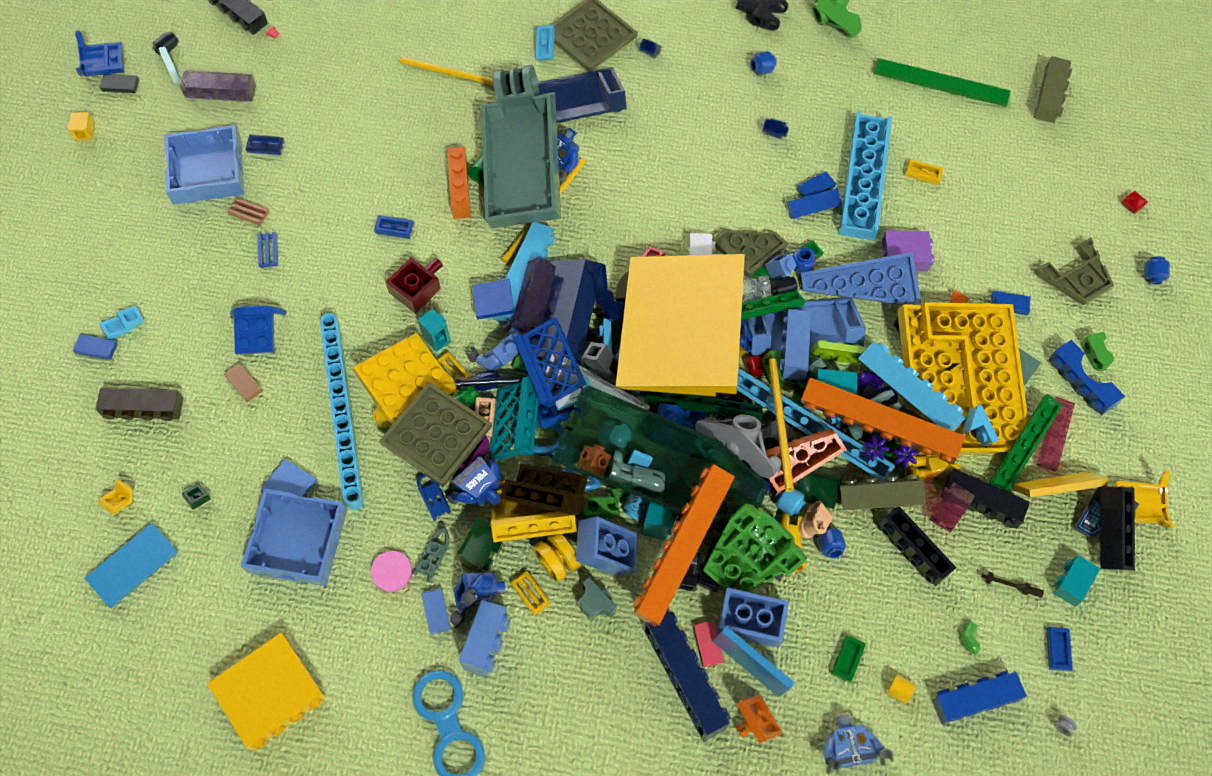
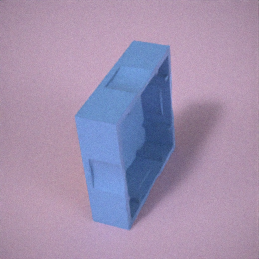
M236 125L164 135L165 156L167 159L166 193L173 205L244 195L241 137Z
M264 489L256 514L255 528L249 538L241 568L247 573L327 587L347 513L346 506L343 502L316 497L305 498L292 493Z

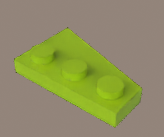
M819 340L809 349V357H819L825 361L836 360L837 363L861 362L858 358L868 347Z

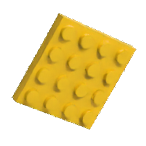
M418 333L361 362L352 369L391 426L428 382L451 397L458 391Z

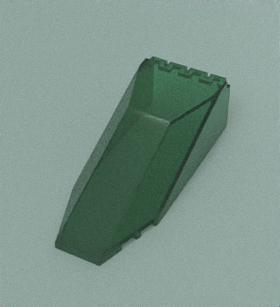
M590 385L581 389L574 405L580 412L572 410L566 426L573 428V430L564 429L559 445L564 446L565 449H556L551 465L566 472L585 475L590 481L682 515L681 511L686 503L689 504L692 499L690 496L691 491L701 481L699 478L701 472L705 467L708 468L715 464L735 476L713 520L729 521L730 517L745 503L753 505L756 509L761 507L769 483L752 468L747 467L721 441ZM596 444L604 447V452L612 456L615 450L622 452L623 462L627 464L631 453L637 450L653 458L648 468L665 473V488L662 492H654L638 486L613 482L607 479L612 456L604 476L601 477L577 467L580 454L585 445L593 447Z

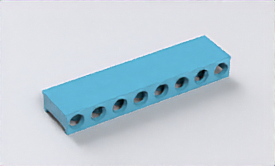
M857 111L853 125L839 235L874 241L879 227L892 117L888 116L886 119L861 115V112Z

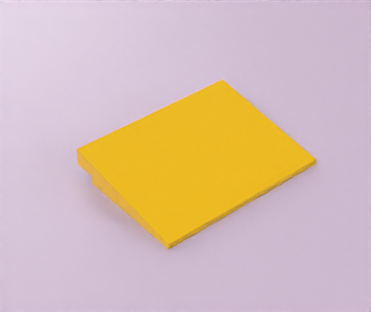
M745 254L630 257L616 389L716 396V392L736 394Z
M924 302L922 305H902L897 311L904 361L903 366L907 369L909 367L913 368L918 373L917 377L921 381L924 378L933 385L932 390L936 393L941 391L949 398L947 402L950 405L954 403L963 410L961 414L965 418H967L969 410L981 404L999 439L983 447L982 443L977 439L976 431L972 430L963 434L966 437L959 455L1008 453L1028 421L1013 304ZM952 363H960L950 371L944 370V368L951 366ZM907 401L909 410L933 423ZM966 419L954 430V432L962 434ZM913 446V450L919 451L920 448ZM919 451V454L916 456H925L926 454Z

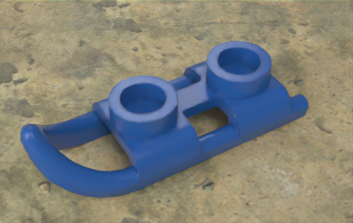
M744 319L741 320L739 346H742L749 353L752 349L748 341H753V338Z
M422 474L417 479V486L433 521L437 520V516H442L446 512L448 514L452 513L438 483L432 480V485L422 489L421 480L427 477ZM439 495L442 501L438 502L436 496ZM429 499H431L433 502L432 506H430L428 502Z

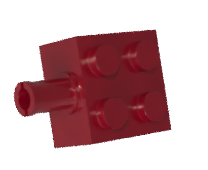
M411 257L385 282L389 294L416 314L441 289L439 279L434 274L443 267L442 262L438 258H434L426 267H423Z

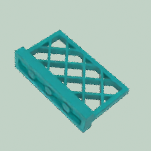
M529 376L522 378L520 383L498 388L490 456L493 457L494 461L518 455L533 456L539 397ZM521 390L520 396L518 398L517 393ZM509 392V396L504 401V393ZM515 398L516 401L510 408L508 405ZM519 407L518 414L516 415L514 412ZM505 409H507L508 412L505 414L503 418H501L502 413ZM513 416L514 419L508 426L506 423ZM504 426L505 431L502 433L501 436H499L500 430ZM516 426V432L514 433L512 430ZM511 434L512 437L505 443L504 440ZM514 444V450L511 451L510 448ZM502 445V450L497 454V449Z

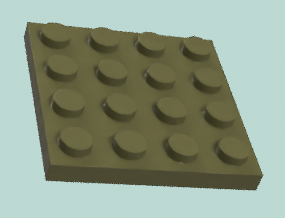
M599 0L583 1L552 24L555 27L554 43L588 72L594 70L638 37V32Z
M428 382L379 440V443L444 487L490 430L492 423Z

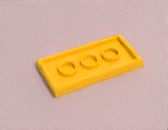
M1082 472L1016 482L1013 484V490L1028 497H1038L1107 486L1108 478L1090 472Z

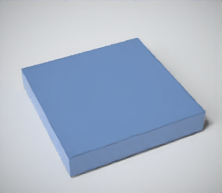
M284 459L260 491L263 493L264 489H270L306 497L316 484L317 479Z

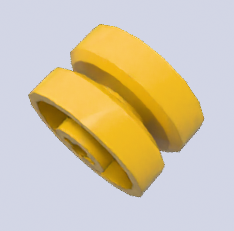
M562 534L548 535L547 543L540 540L532 546V550L539 563L556 583L567 577L566 569L574 572L582 565L576 561L575 550Z

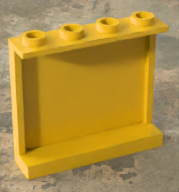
M500 481V482H499L501 488L497 491V493H498L500 496H501V493H502V490H503V486H504V482H505V481ZM503 499L496 505L491 504L493 542L576 532L575 515H568Z
M282 632L207 684L245 747L251 751L264 747L268 739L282 734L286 730V726L292 722L300 721L304 717V713L310 709L318 708L323 703L322 700L326 698Z

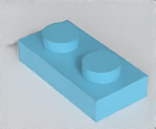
M553 25L537 26V61L554 60L555 27Z
M603 319V325H599V334L603 336V343L600 344L606 345L612 353L611 319Z

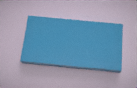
M151 523L87 575L85 580L106 605L112 608L175 556L178 551L157 527Z
M728 626L712 641L778 697L789 691L795 684Z

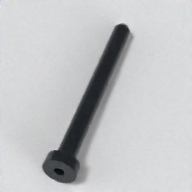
M455 376L456 390H461V387L516 384L522 382V378L527 376L460 379V376Z

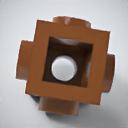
M594 444L593 447L585 445L576 468L590 475L603 478L612 455L604 452L605 448Z

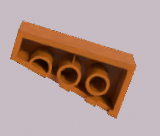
M829 428L788 442L793 483L847 450L833 429ZM780 446L765 450L768 458L776 456L782 461ZM781 467L774 476L768 478L778 493L785 489L783 467Z

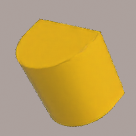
M896 674L886 694L906 705L916 685Z

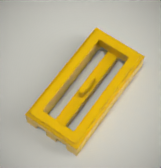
M909 159L905 176L939 185L944 168Z
M446 352L437 359L438 363H442L454 377L459 375L445 361L446 358L464 376L463 379H472L449 352ZM446 372L448 377L456 386V382L454 381V379Z
M527 571L510 582V585L534 617L540 611L542 612L544 608L551 605ZM525 577L544 603L540 604V602L534 596L532 591L523 581ZM518 582L521 584V586L527 592L529 597L535 603V605L537 606L536 609H534V607L528 601L526 596L517 586Z

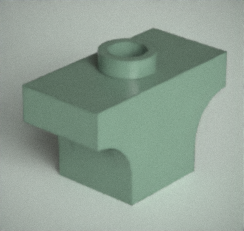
M588 577L583 582L585 594L577 601L579 609L590 621H593L599 615H607L611 618L617 613V607L609 599L610 595L604 588L600 589Z

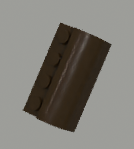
M521 463L516 481L505 479L500 499L568 515H577L583 510L588 500L583 497L588 477L581 474Z

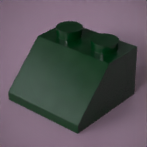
M477 518L457 553L461 565L476 573L489 571L494 562L492 559L495 553L499 554L503 542H493L491 526L482 519Z

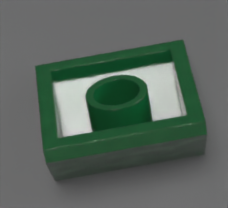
M819 467L798 480L797 490L804 494V501L806 503L813 504L816 501H821L826 508L834 509L841 486V472Z

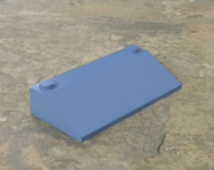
M852 298L805 301L804 306L792 308V310L811 311L809 349L819 340H826L832 343L842 342L847 345H861V347H864L866 327ZM788 310L745 319L753 341H748L752 349V355L761 356L767 354L770 350H781L782 344H785V342H782L783 330H786V328H783L784 316H788Z

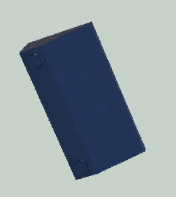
M614 68L538 82L539 95L555 92L557 123L610 112H620L627 109L625 89Z
M589 260L548 261L531 330L554 317L558 318L577 364L580 365L603 263ZM555 324L548 328L547 335L554 337L556 332ZM536 334L529 338L532 345H538L540 335ZM545 337L542 348L549 349L553 339ZM557 341L553 351L561 353L564 346L563 342ZM540 350L538 355L539 361L542 360L546 351Z

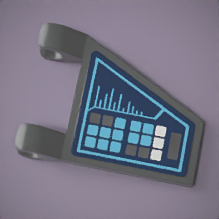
M1100 487L1096 489L1073 528L1090 539L1100 535ZM1135 501V510L1137 509V507H1138V505H1139V503L1136 502V501Z

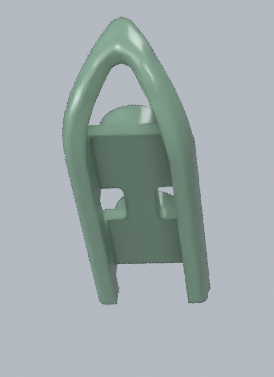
M441 528L431 538L412 573L416 576L418 572L429 576L427 581H431L449 546V534L445 528ZM441 533H444L446 537L445 546L435 542ZM434 557H438L435 564L431 563Z

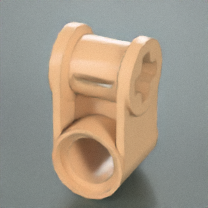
M821 501L814 502L807 509V513L800 523V533L806 539L812 538L815 534H824L834 517Z

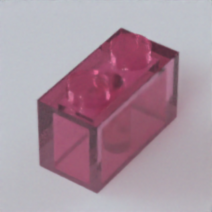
M953 482L950 488L945 487L941 493V502L936 501L930 511L933 514L929 520L951 533L971 505L975 495Z

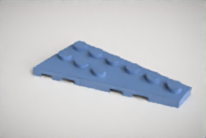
M913 252L801 272L804 292L897 305H921Z

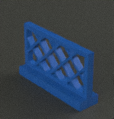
M554 317L524 335L518 334L513 337L542 405L551 408L556 405V401L587 385L558 318ZM555 324L556 332L554 337L547 335L548 328ZM536 334L541 336L537 346L532 345L529 339ZM545 337L553 339L549 349L542 348ZM557 341L563 342L564 346L561 353L553 351ZM540 350L548 352L545 362L538 360ZM552 354L560 356L556 366L549 364ZM564 357L569 358L571 361L568 370L561 368ZM547 366L555 369L552 379L545 376ZM559 370L567 372L564 383L556 381ZM571 374L577 375L580 381L573 386L568 384ZM554 384L563 385L560 393L554 396L552 392Z

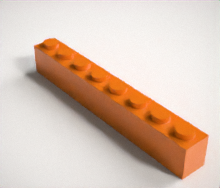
M813 378L809 379L801 399V403L808 410L815 411L817 409L823 411L822 414L827 417L834 418L836 416L841 418L845 424L851 426L857 424L861 426L862 430L869 433L873 431L878 432L882 438L887 440L894 438L899 440V443L905 447L911 448V446L920 448L919 451L927 455H931V453L936 454L940 460L948 463L957 460L966 437L965 435Z
M715 464L708 468L705 467L701 472L699 485H695L690 493L692 497L690 503L684 505L681 511L683 516L680 522L677 521L671 530L673 533L671 539H667L662 547L664 553L661 558H657L654 562L652 576L646 578L642 586L644 588L642 595H638L632 605L634 607L632 614L653 626L660 625L735 476Z

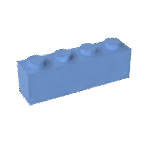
M789 309L788 316H784L783 328H786V330H783L782 342H785V344H782L781 356H784V359L780 360V370H783V378L806 381L809 362L811 311Z

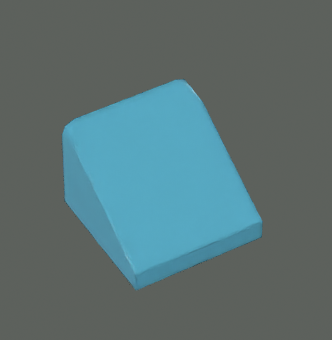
M634 450L627 464L648 468L653 458Z

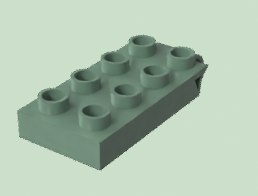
M532 64L525 65L521 69L513 67L509 71H504L503 69L494 71L493 84L498 101L482 105L485 221L491 228L561 219L555 92L539 95V81Z

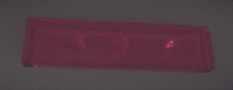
M1059 397L1055 399L1063 406L1044 435L1036 464L1054 472L1059 467L1075 403Z

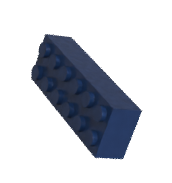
M667 609L660 625L653 626L644 621L643 630L704 743L726 731L731 717L725 707L722 708L718 702L720 697L714 687L711 688L707 682L709 680L708 674L704 668L700 669L697 663L699 659L694 649H689L686 643L688 638L685 632L677 627L676 623H678L674 612H669Z

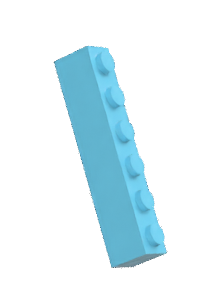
M532 222L505 278L510 279L514 314L491 317L493 320L506 324V318H508L513 324L515 320L519 319L520 308L527 302V293L534 287V278L541 272V263L547 259L549 246L554 244L555 236L553 235L552 227Z
M873 341L858 359L935 425L954 431L966 419L961 414L963 410L955 403L950 405L947 402L949 398L941 391L936 393L932 390L933 385L925 378L921 381L917 377L918 373L913 368L909 367L907 369L904 367L902 359L897 355L892 357L888 353L890 350L882 343L878 345Z

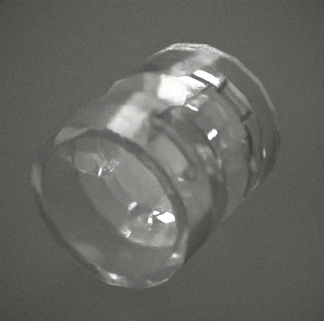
M768 275L757 276L756 279L752 277L743 278L742 299L744 302L771 296V284Z

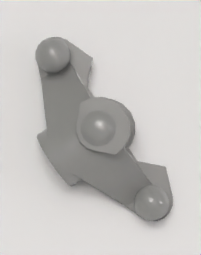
M743 414L736 416L734 419L717 420L715 417L709 416L696 422V431L707 444L715 442L720 444L724 455L732 462L745 460L749 463L755 475L770 478L781 469L782 461L779 457L771 456L768 458L766 456L760 430L761 423L755 417Z

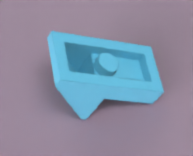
M980 404L969 410L962 435L975 430L977 439L982 443L983 447L998 441L999 439L982 405Z

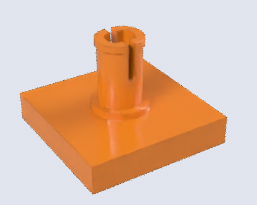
M761 695L744 699L737 704L746 719L736 725L737 731L743 730L738 733L742 738L753 732L759 744L783 733Z

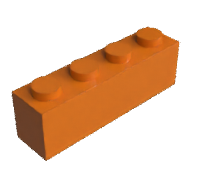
M465 146L447 148L453 219L471 217L466 149Z

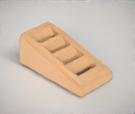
M476 397L475 412L479 415L481 412L490 413V416H482L492 423V427L484 437H492L497 400L494 398ZM488 405L491 406V408L483 409L481 408V406Z

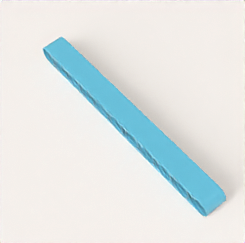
M327 313L321 317L320 327L342 496L350 509L358 510L364 504V495L341 328L336 316ZM338 390H343L341 393L336 394ZM340 407H345L344 410L338 411ZM343 424H348L347 427L340 428ZM345 442H350L349 445L342 446ZM349 459L353 460L350 464H344ZM355 477V480L353 482H347L349 478ZM352 496H358L356 500L349 501Z

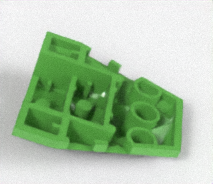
M745 503L730 517L703 571L725 590L732 588L747 592L756 588L757 584L767 580L769 583L774 580V577L783 573L785 575L791 574L807 560V557L801 548L794 543L793 535L763 508L759 507L756 509L753 505Z

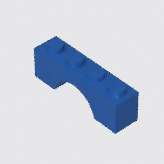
M1070 340L1055 350L1049 361L1054 368L1063 374L1066 381L1071 383L1078 393L1091 404V407L1102 416L1119 404L1125 395L1112 382L1100 383L1089 378L1082 368V358L1085 353Z

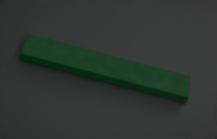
M646 391L645 403L678 405L681 409L729 417L746 414L755 417L760 422L763 416V406L691 394Z

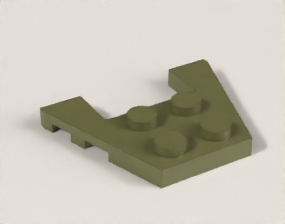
M1091 237L1076 247L1087 260L1086 262L1064 275H1061L1050 262L1040 266L1034 272L1082 305L1104 294L1114 286L1105 265L1103 266L1099 259L1100 254L1098 250H1095L1093 246L1094 241Z

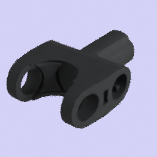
M738 0L736 9L751 14L749 21L752 25L773 31L779 28L780 20L772 13H785L789 7L786 0Z

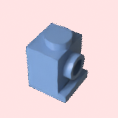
M791 253L776 256L765 264L772 280L777 279L779 276H788L797 266Z

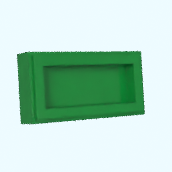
M846 635L831 675L851 683L866 643Z

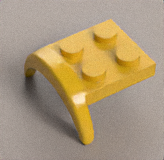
M1169 470L1162 473L1158 484L1116 481L1114 483V487L1135 488V501L1139 503L1135 510V523L1157 524L1164 528L1175 527L1176 524H1173L1170 520L1167 506L1168 483L1171 476Z

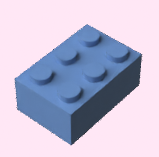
M599 517L580 520L578 522L576 561L617 577L636 573L638 533Z
M727 588L717 634L728 626L745 641L779 648L783 641L789 601Z
M481 600L459 659L463 670L486 678L489 672H493L496 660H494L495 654L500 652L503 645V640H501L503 632L507 633L510 626L506 607Z

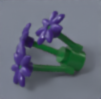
M876 436L872 437V443L864 442V445L869 449L865 450L863 454H871L872 462L875 461L877 456L881 460H884L885 456L890 460L897 458L895 460L896 463L903 461L905 468L908 467L909 461L917 464L913 456L918 455L919 451H912L913 446L906 448L901 444L899 449L894 438L886 443L885 446L883 445L886 439L883 438L878 442Z

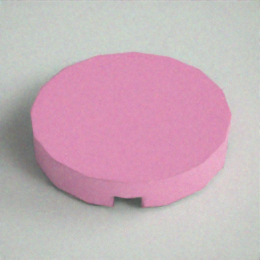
M388 551L379 555L374 560L371 567V577L374 584L383 591L397 592L405 588L409 580H411L412 565L403 553Z

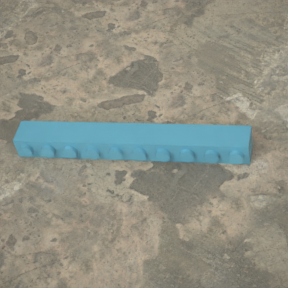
M738 367L737 390L775 414L772 387ZM781 394L785 421L808 435L831 428L837 433L847 449L840 454L841 456L879 480H886L885 477L891 474L896 466L894 463L886 458L881 460L878 456L872 462L871 454H863L865 450L869 449L868 447Z

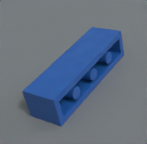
M1007 670L996 674L997 678L989 680L987 676L976 680L977 684L971 686L967 682L956 686L957 690L951 692L949 688L938 691L937 696L932 699L941 724L992 710L1026 698L1027 695L1017 672L1009 674Z

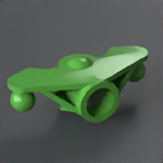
M815 0V3L811 5L812 13L820 25L826 23L843 29L849 38L858 36L862 29L860 15L849 12L846 8L849 0Z

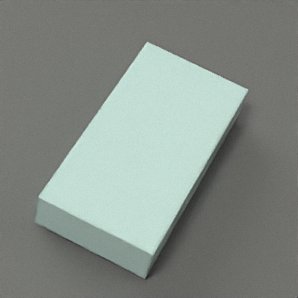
M166 47L158 48L174 83L180 82Z

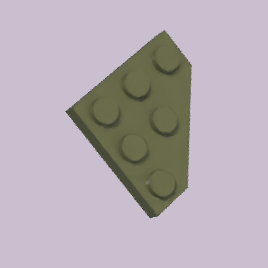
M724 229L712 238V241H715V247L723 255L745 254L744 274L748 278L788 246V242L775 231L757 233L756 230L736 232L732 231V229Z

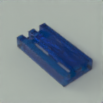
M249 135L245 149L247 153L281 155L285 141L283 137Z

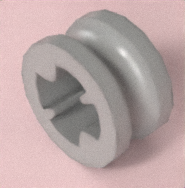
M1060 715L1059 721L1054 723L1058 731L1069 737L1073 735L1072 730L1075 731L1077 729L1076 723L1065 715Z

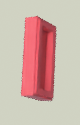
M711 621L694 625L703 668L723 664L722 650L712 642L718 635L715 622Z

